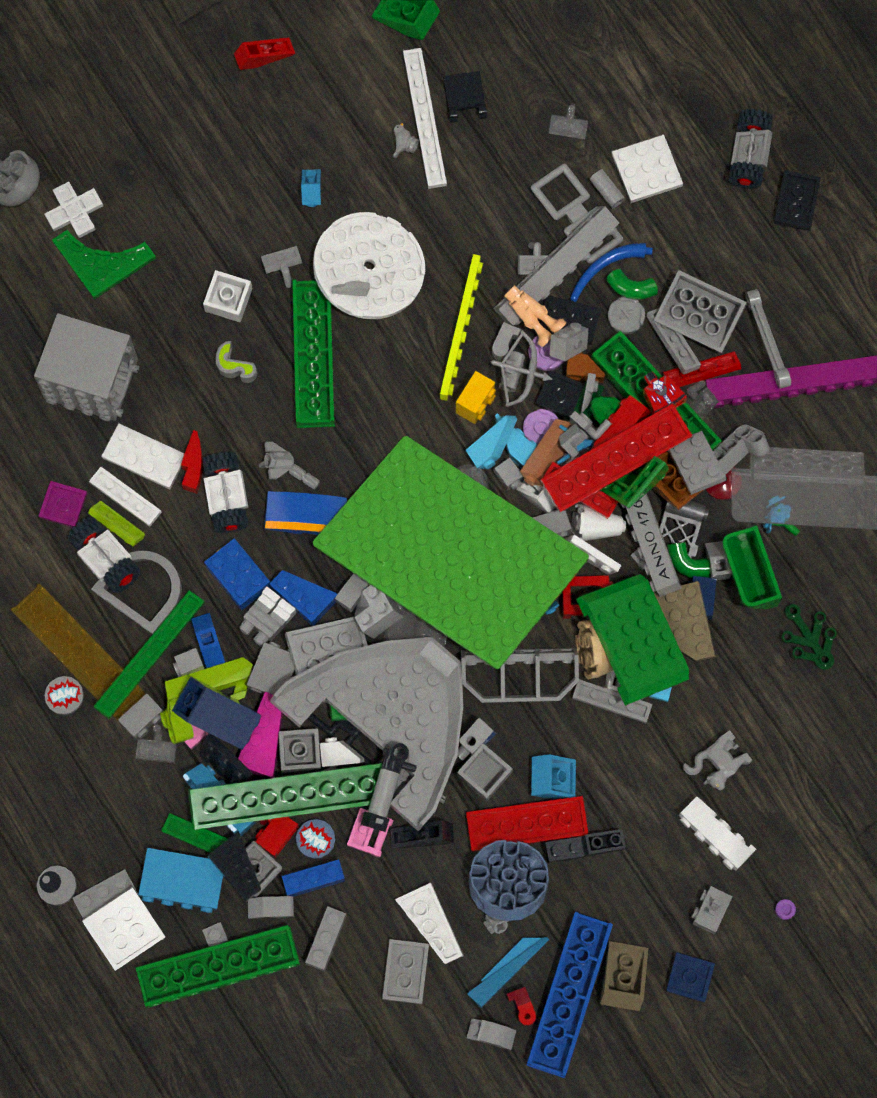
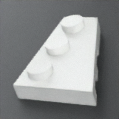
M576 535L565 538V540L589 555L587 562L599 568L603 573L613 574L619 571L621 567L619 563Z

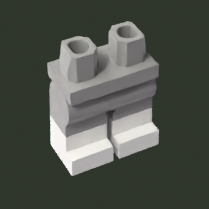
M266 587L255 604L243 616L244 621L239 629L247 636L255 629L258 634L253 640L262 647L264 642L273 641L275 636L294 617L296 609L284 599H280V596L270 588Z

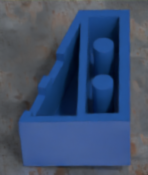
M283 570L269 584L270 589L279 595L281 599L292 605L296 612L311 626H314L336 603L335 597L338 595Z

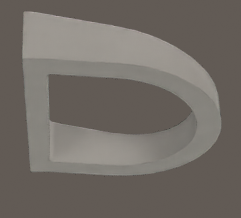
M150 551L130 552L129 554L134 563L139 561L156 563L167 571L171 579L170 597L152 621H148L107 591L109 586L104 580L102 582L98 580L91 590L151 634H154L180 602L182 594L181 579L175 567L165 557Z

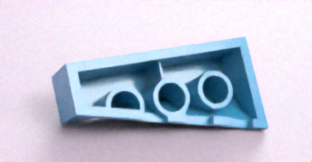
M202 763L183 775L186 783L192 789L226 784L222 779L218 781L214 777L216 773L209 765L205 767ZM256 822L226 826L233 834L239 831L240 836H242Z

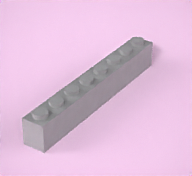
M599 206L516 287L520 291L524 290L523 292L530 295L537 302L540 299H545L549 296L550 290L554 286L557 287L563 282V277L567 273L571 274L577 268L576 265L580 261H584L590 256L589 252L593 248H598L607 235L610 236L616 231V226L619 222L606 206ZM505 297L493 309L507 324L516 326L523 320L517 315L511 305L508 304L510 301Z

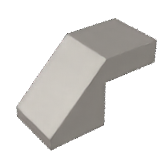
M292 896L257 897L248 900V919L294 916Z

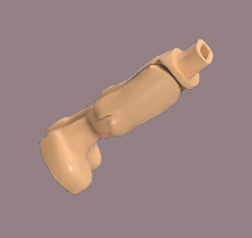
M514 285L504 296L510 301L508 304L511 305L517 315L523 320L525 326L537 332L539 337L538 345L543 347L551 340L552 334L537 319L542 320L553 333L562 329L566 321L550 317L545 306L539 304L534 298L523 292L524 290L520 291Z

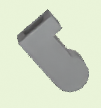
M503 322L492 347L494 359L502 361L509 352L512 339L517 340L521 334V329Z

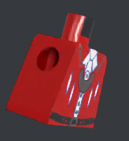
M653 371L644 376L648 386L644 388L643 396L652 415L672 403L675 408L686 403V394L669 376L665 375L658 379Z

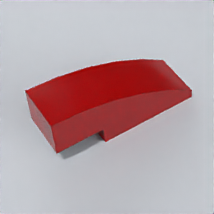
M193 430L181 463L182 470L186 471L182 487L183 490L198 494L203 472V455L198 432Z

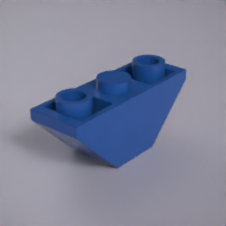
M210 613L192 618L191 620L206 668L225 663Z

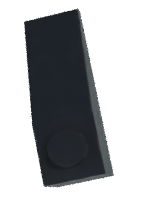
M445 821L425 823L419 831L412 825L390 829L391 848L393 849L454 843L453 823Z

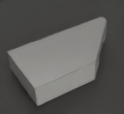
M350 281L346 282L345 286L334 285L332 287V294L367 297L370 283Z

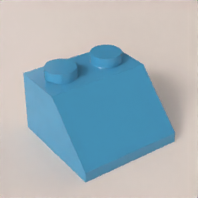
M550 754L532 757L531 796L560 799L575 797V759Z

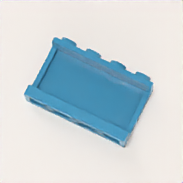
M147 848L138 896L142 897V901L153 903L154 900H160L163 905L173 906V903L181 904V908L192 910L194 906L201 908L200 911L212 913V910H217L223 875L208 858Z

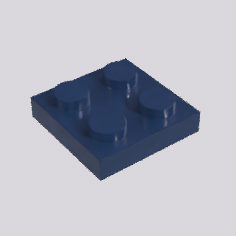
M676 952L666 992L705 1003L715 963Z

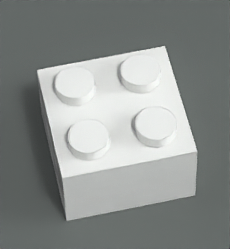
M215 270L203 303L205 312L241 322L252 291L251 281Z

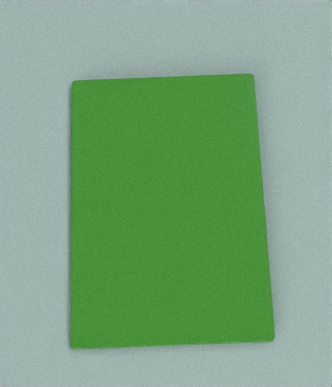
M404 436L313 541L314 547L495 669L501 668L589 559L587 553L408 436Z

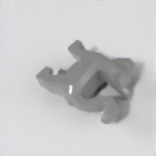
M729 730L719 737L713 745L695 756V766L693 768L685 763L683 769L689 775H696L703 768V759L707 758L718 771L711 773L704 781V784H709L711 787L721 791L725 788L726 780L734 775L742 764H750L752 759L747 753L736 758L731 756L728 751L730 749L735 750L739 746L733 742L735 736Z

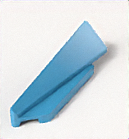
M522 938L481 980L482 983L468 992L467 995L482 1008L549 941V938Z

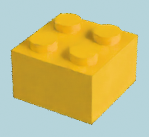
M475 371L456 401V414L473 424H476L478 420L481 421L486 413V406L488 404L491 405L496 397L494 395L496 392L495 382Z

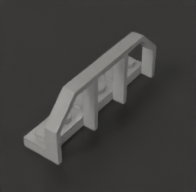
M577 648L515 649L500 668L501 696H483L466 680V665H476L479 662L485 661L468 650H461L462 685L482 703L560 701L579 682V655ZM521 661L524 664L535 663L536 695L505 696V664L510 665ZM540 661L546 664L554 663V661H562L563 663L574 662V678L558 694L540 695Z

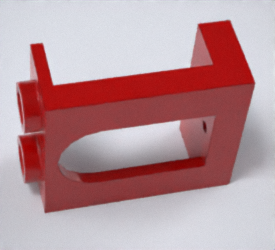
M575 576L562 591L563 619L583 615L579 605H571V587L599 586L604 588L613 584L612 581H609V576Z

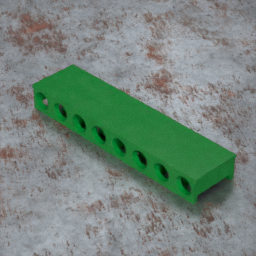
M293 280L297 428L335 427L331 302L324 296L317 281Z
M286 925L136 968L147 1009L300 965L291 928Z

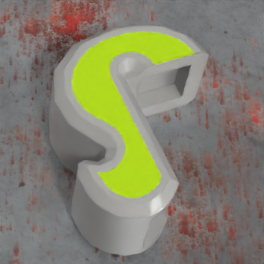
M226 341L221 344L216 352V366L220 374L226 378H234L240 375L242 382H253L257 378L255 364L253 362L230 359L232 341Z

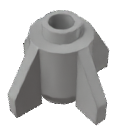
M265 442V451L270 453H266L264 461L259 464V468H269V479H277L290 470L294 464V458L290 452L274 442Z

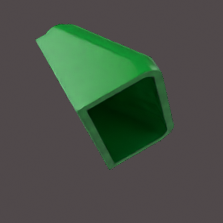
M754 526L726 535L723 539L722 547L742 604L747 608L754 609L777 607L782 599V595L758 527Z

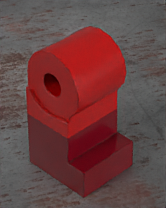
M526 987L506 994L508 1001H514L519 1012V1022L524 1026L533 1024L536 1019V1013Z

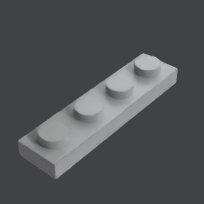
M659 308L649 311L646 317L683 375L699 369L701 364L683 335L654 321Z
M580 679L572 699L645 724L652 707L651 703L642 700L625 706L618 692Z

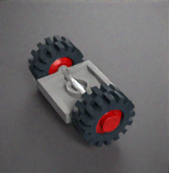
M746 109V111L742 110L740 112L738 130H741V132H736L729 174V182L734 186L737 185L739 188L747 189L749 187V189H753L754 187L756 189L762 185L764 174L762 167H767L772 139L771 126L773 117L766 111Z

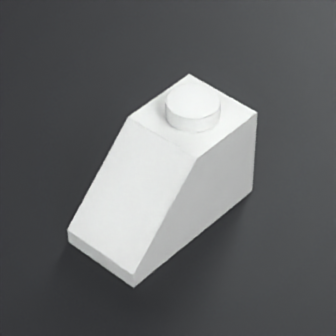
M337 737L326 738L324 743H320L322 767L364 762V758L344 741H337Z

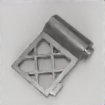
M689 501L678 510L667 502L660 526L661 533H663V529H665L666 533L662 536L668 535L673 544L675 542L670 533L680 529L685 538L677 543L687 541L690 546L688 555L696 557L698 545H695L701 522L707 519L709 509H706L705 504ZM666 519H674L678 527L668 531L665 526ZM687 524L695 525L694 534L687 537L682 527Z

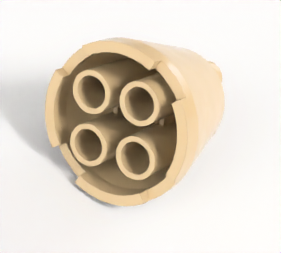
M591 620L578 622L577 627L580 630L579 634L575 635V643L579 655V664H582L586 670L584 676L587 679H593L614 671Z

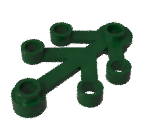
M796 604L788 605L785 609V617L796 623L804 637L793 635L790 631H785L781 636L782 641L786 644L794 643L811 647L815 654L804 652L802 648L796 647L792 651V657L796 660L804 659L815 662L816 666L821 670L830 669L834 664V656L830 652L837 632L834 628L826 629L824 633L826 640L822 650L818 642L822 624L826 620L825 613L819 611L814 615L815 623L811 633L800 616V607ZM794 608L797 613L791 614L790 609ZM817 615H822L823 620L819 621ZM832 631L834 633V636L829 637L827 635V632ZM786 634L790 635V636H791V639H790V640H786V639L784 638V635H786ZM797 650L801 652L799 657L795 655ZM826 657L828 662L823 663L821 658Z

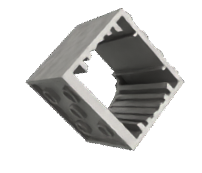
M57 313L34 378L46 402L52 405L62 404L69 410L78 409L88 416L94 414L100 416L99 418L104 421H116L118 416L122 417L123 409H121L132 375L133 373H138L139 366L136 365L138 357L130 335Z

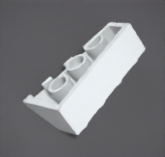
M698 797L679 815L681 823L687 828L691 827L695 831L694 835L701 842L705 841L709 845V850L717 856L719 854L724 859V865L730 870L733 868L736 871L756 850L752 845L746 846L744 838L739 833H732L728 823L721 818L717 820L715 818L717 814Z

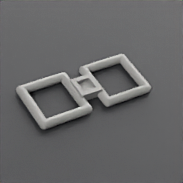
M566 164L560 165L531 185L532 192L554 220H559L566 216L571 222L564 229L567 237L598 208L595 207L589 212L584 208L582 203L589 199L590 194ZM564 173L580 193V196L557 211L540 188ZM617 229L611 234L614 239L591 254L586 259L587 263H593L623 241V237Z

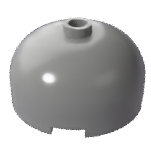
M21 150L10 152L8 158L4 161L0 160L1 205L9 207L20 205L26 202L38 187L40 180L39 168L36 162Z

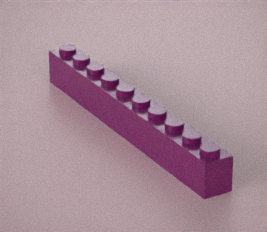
M877 356L787 368L791 378V386L781 389L776 384L774 370L706 380L704 387L708 407L713 406V408H721L726 404L737 406L747 401L757 403L762 401V399L768 398L769 400H777L782 396L793 398L803 393L813 395L818 393V391L824 390L825 392H833L838 388L849 390L859 385L869 387L873 383H877Z

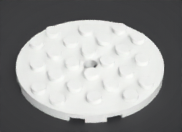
M359 212L336 220L323 232L314 252L313 269L320 290L335 307L358 318L382 319L401 312L416 298L422 287L425 275V261L416 238L411 232L404 229L401 223L390 217L386 218L376 215V213ZM371 262L374 268L372 270L367 269L364 263ZM350 281L370 283L367 297L332 294V287L334 285L345 286V283Z

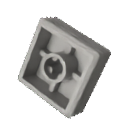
M253 841L246 848L251 865H259V872H255L261 890L254 895L257 897L282 870V866Z

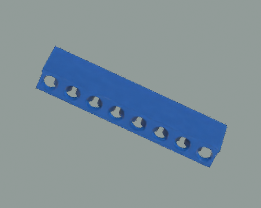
M578 912L574 913L526 1066L565 1078L613 924L579 914Z

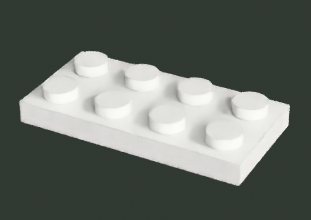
M118 424L102 454L103 459L168 489H171L179 474L184 453L121 424Z

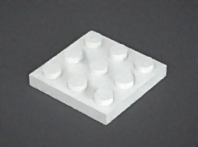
M664 135L612 151L613 160L630 203L683 186Z
M133 887L82 920L115 971L165 938L162 930Z

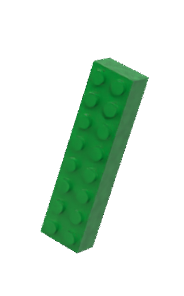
M619 331L592 354L591 359L604 372L608 381L624 398H628L631 395L649 409L643 396V390L648 386L644 376L652 371L658 379L663 376L629 339ZM687 402L676 408L692 435L702 431L712 451L721 444V439Z

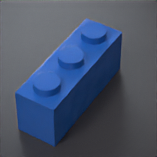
M339 860L282 876L287 896L292 897L345 882Z

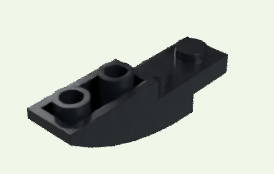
M619 829L545 842L544 849L547 863L623 850L626 849L623 831Z

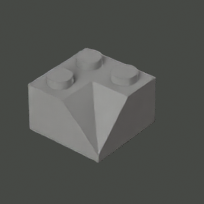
M370 585L361 593L356 606L355 619L362 632L374 639L404 616L396 601Z

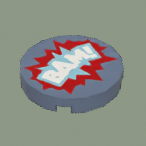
M319 819L309 820L298 829L296 835L297 846L300 852L308 858H323L334 848L335 833L332 827L325 821Z

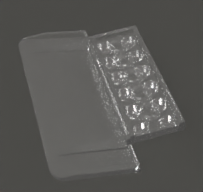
M770 447L769 452L763 456L749 453V469L732 468L731 515L738 522L877 530V476H865L864 452Z

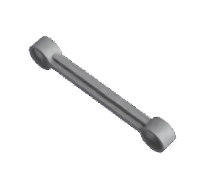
M758 289L745 292L748 308L752 310L774 370L776 384L779 389L791 386L790 374L788 369L784 367L762 308Z

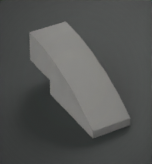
M353 574L335 597V602L352 612L358 604L362 591L371 584Z

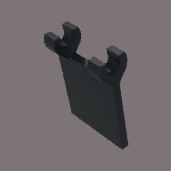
M480 71L444 76L450 123L458 122L457 110L478 108L480 119L487 118Z

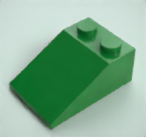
M381 0L372 14V18L408 37L423 40L439 15L440 10L434 0Z

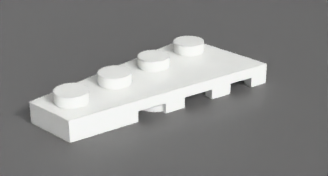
M432 883L395 899L444 964L464 956Z

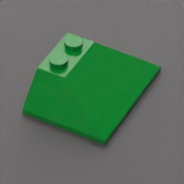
M654 456L650 462L600 491L630 508L665 477L669 468L663 460Z

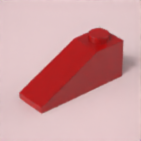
M288 37L242 42L234 56L240 70L258 68L295 55V50Z

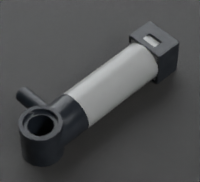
M389 742L383 749L384 759L368 812H364L361 825L386 832L390 820L387 818L401 769L413 773L417 769L416 765L405 762L409 756L408 747L403 743ZM397 748V749H398V754H397V756L395 757V756H394V750Z

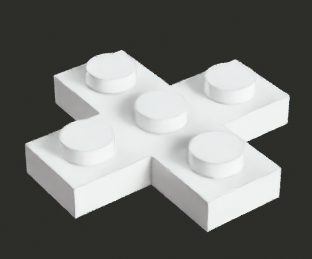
M69 182L53 189V193L60 206L45 213V217L53 231L70 223L79 238L94 231L95 227L88 214L103 207V203L95 189L93 188L78 197Z

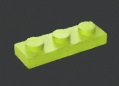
M102 501L92 506L88 514L131 546H135L145 536L144 532Z

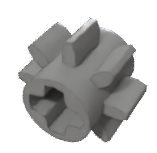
M486 915V921L483 922L491 934L494 932L500 934L507 929V922L509 921H503Z

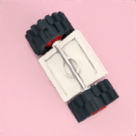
M218 452V454L214 453L204 457L203 466L205 476L207 475V478H204L214 531L216 533H230L245 529L249 525L245 508H248L243 474L239 470L236 453Z
M94 517L82 519V522H78L77 526H74L73 530L69 532L68 540L78 551V556L101 582L104 580L114 593L123 592L124 589L127 590L130 585L134 584V581L138 580L137 577L140 576L141 570L132 561L131 555L109 530L105 531Z

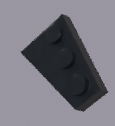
M239 831L208 855L210 861L245 902L261 890Z

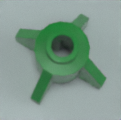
M606 396L595 397L591 401L590 411L593 413L599 426L606 419L608 420L612 413L617 412L620 408V401L615 397Z

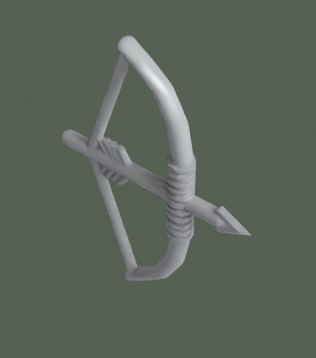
M523 330L520 331L521 334L503 361L492 360L491 362L492 365L501 367L506 407L520 403L528 396L533 386L534 377L542 378L543 381L552 380L546 373L536 372L537 350L534 342ZM522 336L529 342L531 348V360L528 370L517 367L513 361L507 360ZM514 371L527 374L526 387L523 394L517 400L509 402L505 372L512 374Z

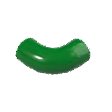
M616 269L607 276L609 285L625 298L641 300L656 296L658 293L657 285L652 278L643 281H633L621 269Z
M686 542L667 545L673 566L680 574L688 578H693V576L711 577L708 558L692 559L687 553Z

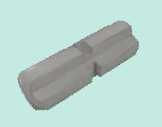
M296 464L291 466L289 470L291 475L299 480H303V483L312 489L317 488L320 483L317 478L306 473L305 470Z

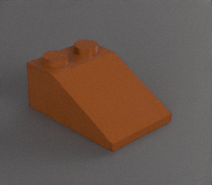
M667 451L658 456V458L667 464L669 470L666 472L665 477L652 489L679 510L702 491L692 495L689 493L674 461Z

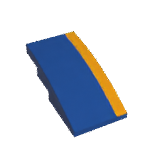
M268 491L264 529L294 534L308 533L319 535L346 504L347 498L309 493Z

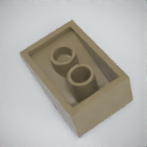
M609 941L602 983L601 1005L640 1011L644 1000L648 948Z

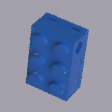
M235 538L221 549H218L214 555L204 562L208 571L241 611L260 597L266 587L270 588L269 584L271 582Z

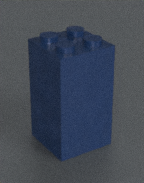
M193 677L189 678L172 709L175 714L187 723L242 750L248 744L250 736L258 726L262 716L241 701Z

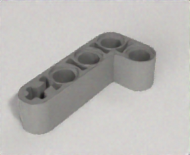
M742 425L730 434L713 453L726 475L748 453L763 456L769 452L770 446L762 431L749 425Z

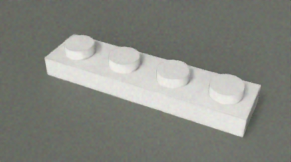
M102 467L98 469L89 481L90 484L149 527L162 513L160 509Z

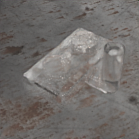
M571 103L568 106L566 117L552 114L549 134L585 139L588 120L574 118L576 105Z
M703 380L687 389L688 395L693 400L689 406L704 420L719 401L706 387V383Z
M159 725L153 726V731L155 732L154 740L138 739L136 759L175 763L177 744L162 741L163 731Z

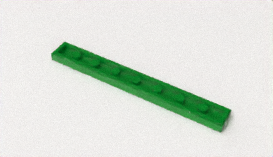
M189 590L94 705V709L110 719L204 605L205 601Z

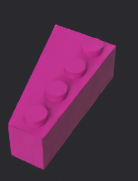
M267 692L264 693L257 711L262 715L260 722L252 732L248 744L245 745L238 759L253 774L269 779L275 778L279 731H281L283 713L270 702L273 695Z

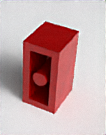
M289 817L268 819L269 825L265 830L262 828L255 837L257 839L256 843L274 858L278 856L299 828V825Z

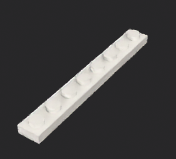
M421 48L405 50L403 55L428 189L447 186Z

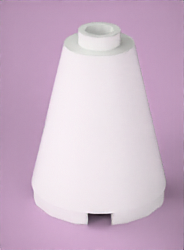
M584 504L575 505V507H578V510L573 512L571 532L575 533L580 539L584 541L620 536L622 532H625L626 521L623 520L622 516L611 513L610 517L606 519Z

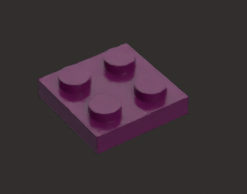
M50 481L39 518L72 528L77 526L88 494L87 491Z

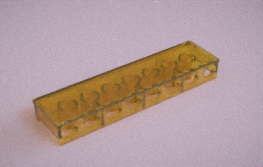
M40 583L15 608L11 609L13 614L97 701L123 671ZM138 685L114 713L113 717L116 721L145 695Z

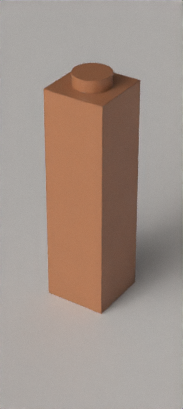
M559 419L554 420L520 471L527 484L543 487L540 480L544 477L552 462L557 464V461L566 452L559 440V436L565 431L560 429L559 426L563 425L569 429L572 426L570 422Z

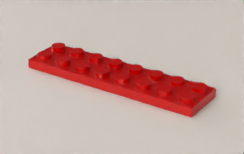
M672 403L543 477L540 481L561 513L650 462L654 456L658 457L690 439L692 434Z

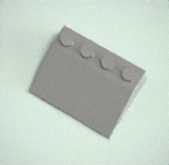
M678 270L654 321L722 353L747 302Z

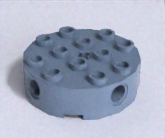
M506 840L495 841L483 847L473 859L469 873L470 895L477 907L492 918L503 921L522 920L539 909L544 903L548 890L549 876L547 863L540 852L527 843L520 841L518 843L506 842Z

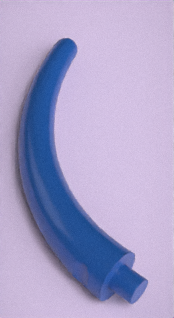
M634 243L620 246L605 253L591 264L581 276L572 292L570 300L576 302L587 283L604 267L626 258H645V254L652 255L653 248L646 247V243Z

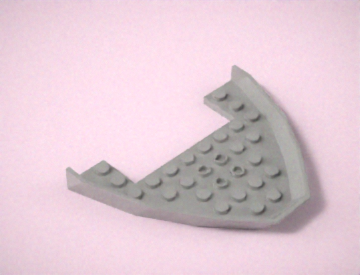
M433 637L391 640L337 653L287 680L273 695L270 702L298 727L325 700L380 749L383 750L389 742L403 743L408 747L409 756L405 762L416 765L417 769L414 773L407 771L413 778L392 800L390 807L419 831L436 811L458 755L463 714L461 662ZM397 748L394 750V756H395V757H396L397 754H398V749H397Z

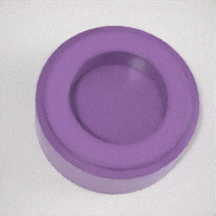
M787 899L779 901L775 907L776 915L782 920L792 918L796 911L794 903Z

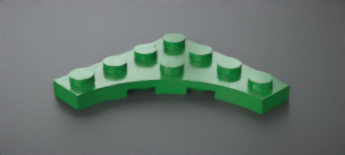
M68 230L52 239L56 248L94 300L156 259L155 254L146 242L123 250V252L110 253V251L94 250L86 247L72 236Z

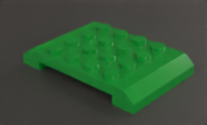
M641 574L576 599L584 617L589 616L620 684L617 690L625 706L689 680V667L651 585Z

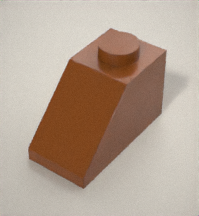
M581 352L567 360L566 377L586 382L588 373L596 374L595 381H599L598 383L604 382V372L587 354Z

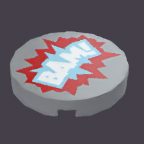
M62 676L55 678L49 683L44 696L50 710L59 715H69L82 705L84 692L77 680L72 677Z

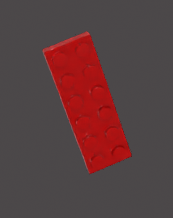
M583 796L466 812L472 852L480 851L483 847L500 840L533 844L582 837L589 834Z

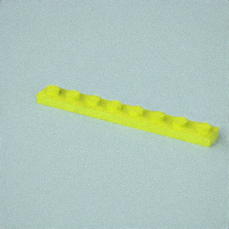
M473 254L440 392V400L447 401L448 396L453 394L454 384H452V379L456 378L459 367H456V363L462 357L463 350L460 349L461 343H465L467 332H464L465 325L469 326L471 318L468 312L469 308H473L475 297H472L473 291H477L479 280L476 278L478 273L481 274L483 263L480 262V255Z

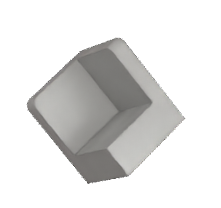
M577 423L559 436L561 446L573 458L579 454L577 446L588 438L587 433Z

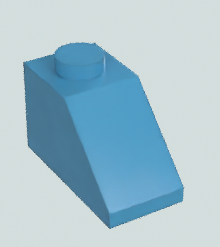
M321 169L302 170V205H307L308 207L321 205Z

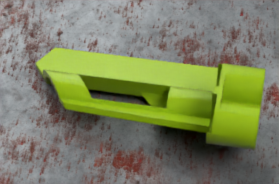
M242 657L165 681L168 700L167 709L162 711L160 716L163 726L168 728L172 743L177 744L194 737L192 725L172 711L190 677L219 691L235 686L234 694L230 696L240 700L245 698L253 664Z

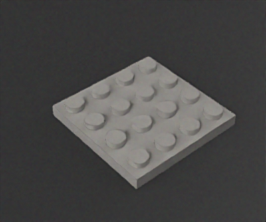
M355 617L285 633L296 675L337 653L368 646L365 635Z

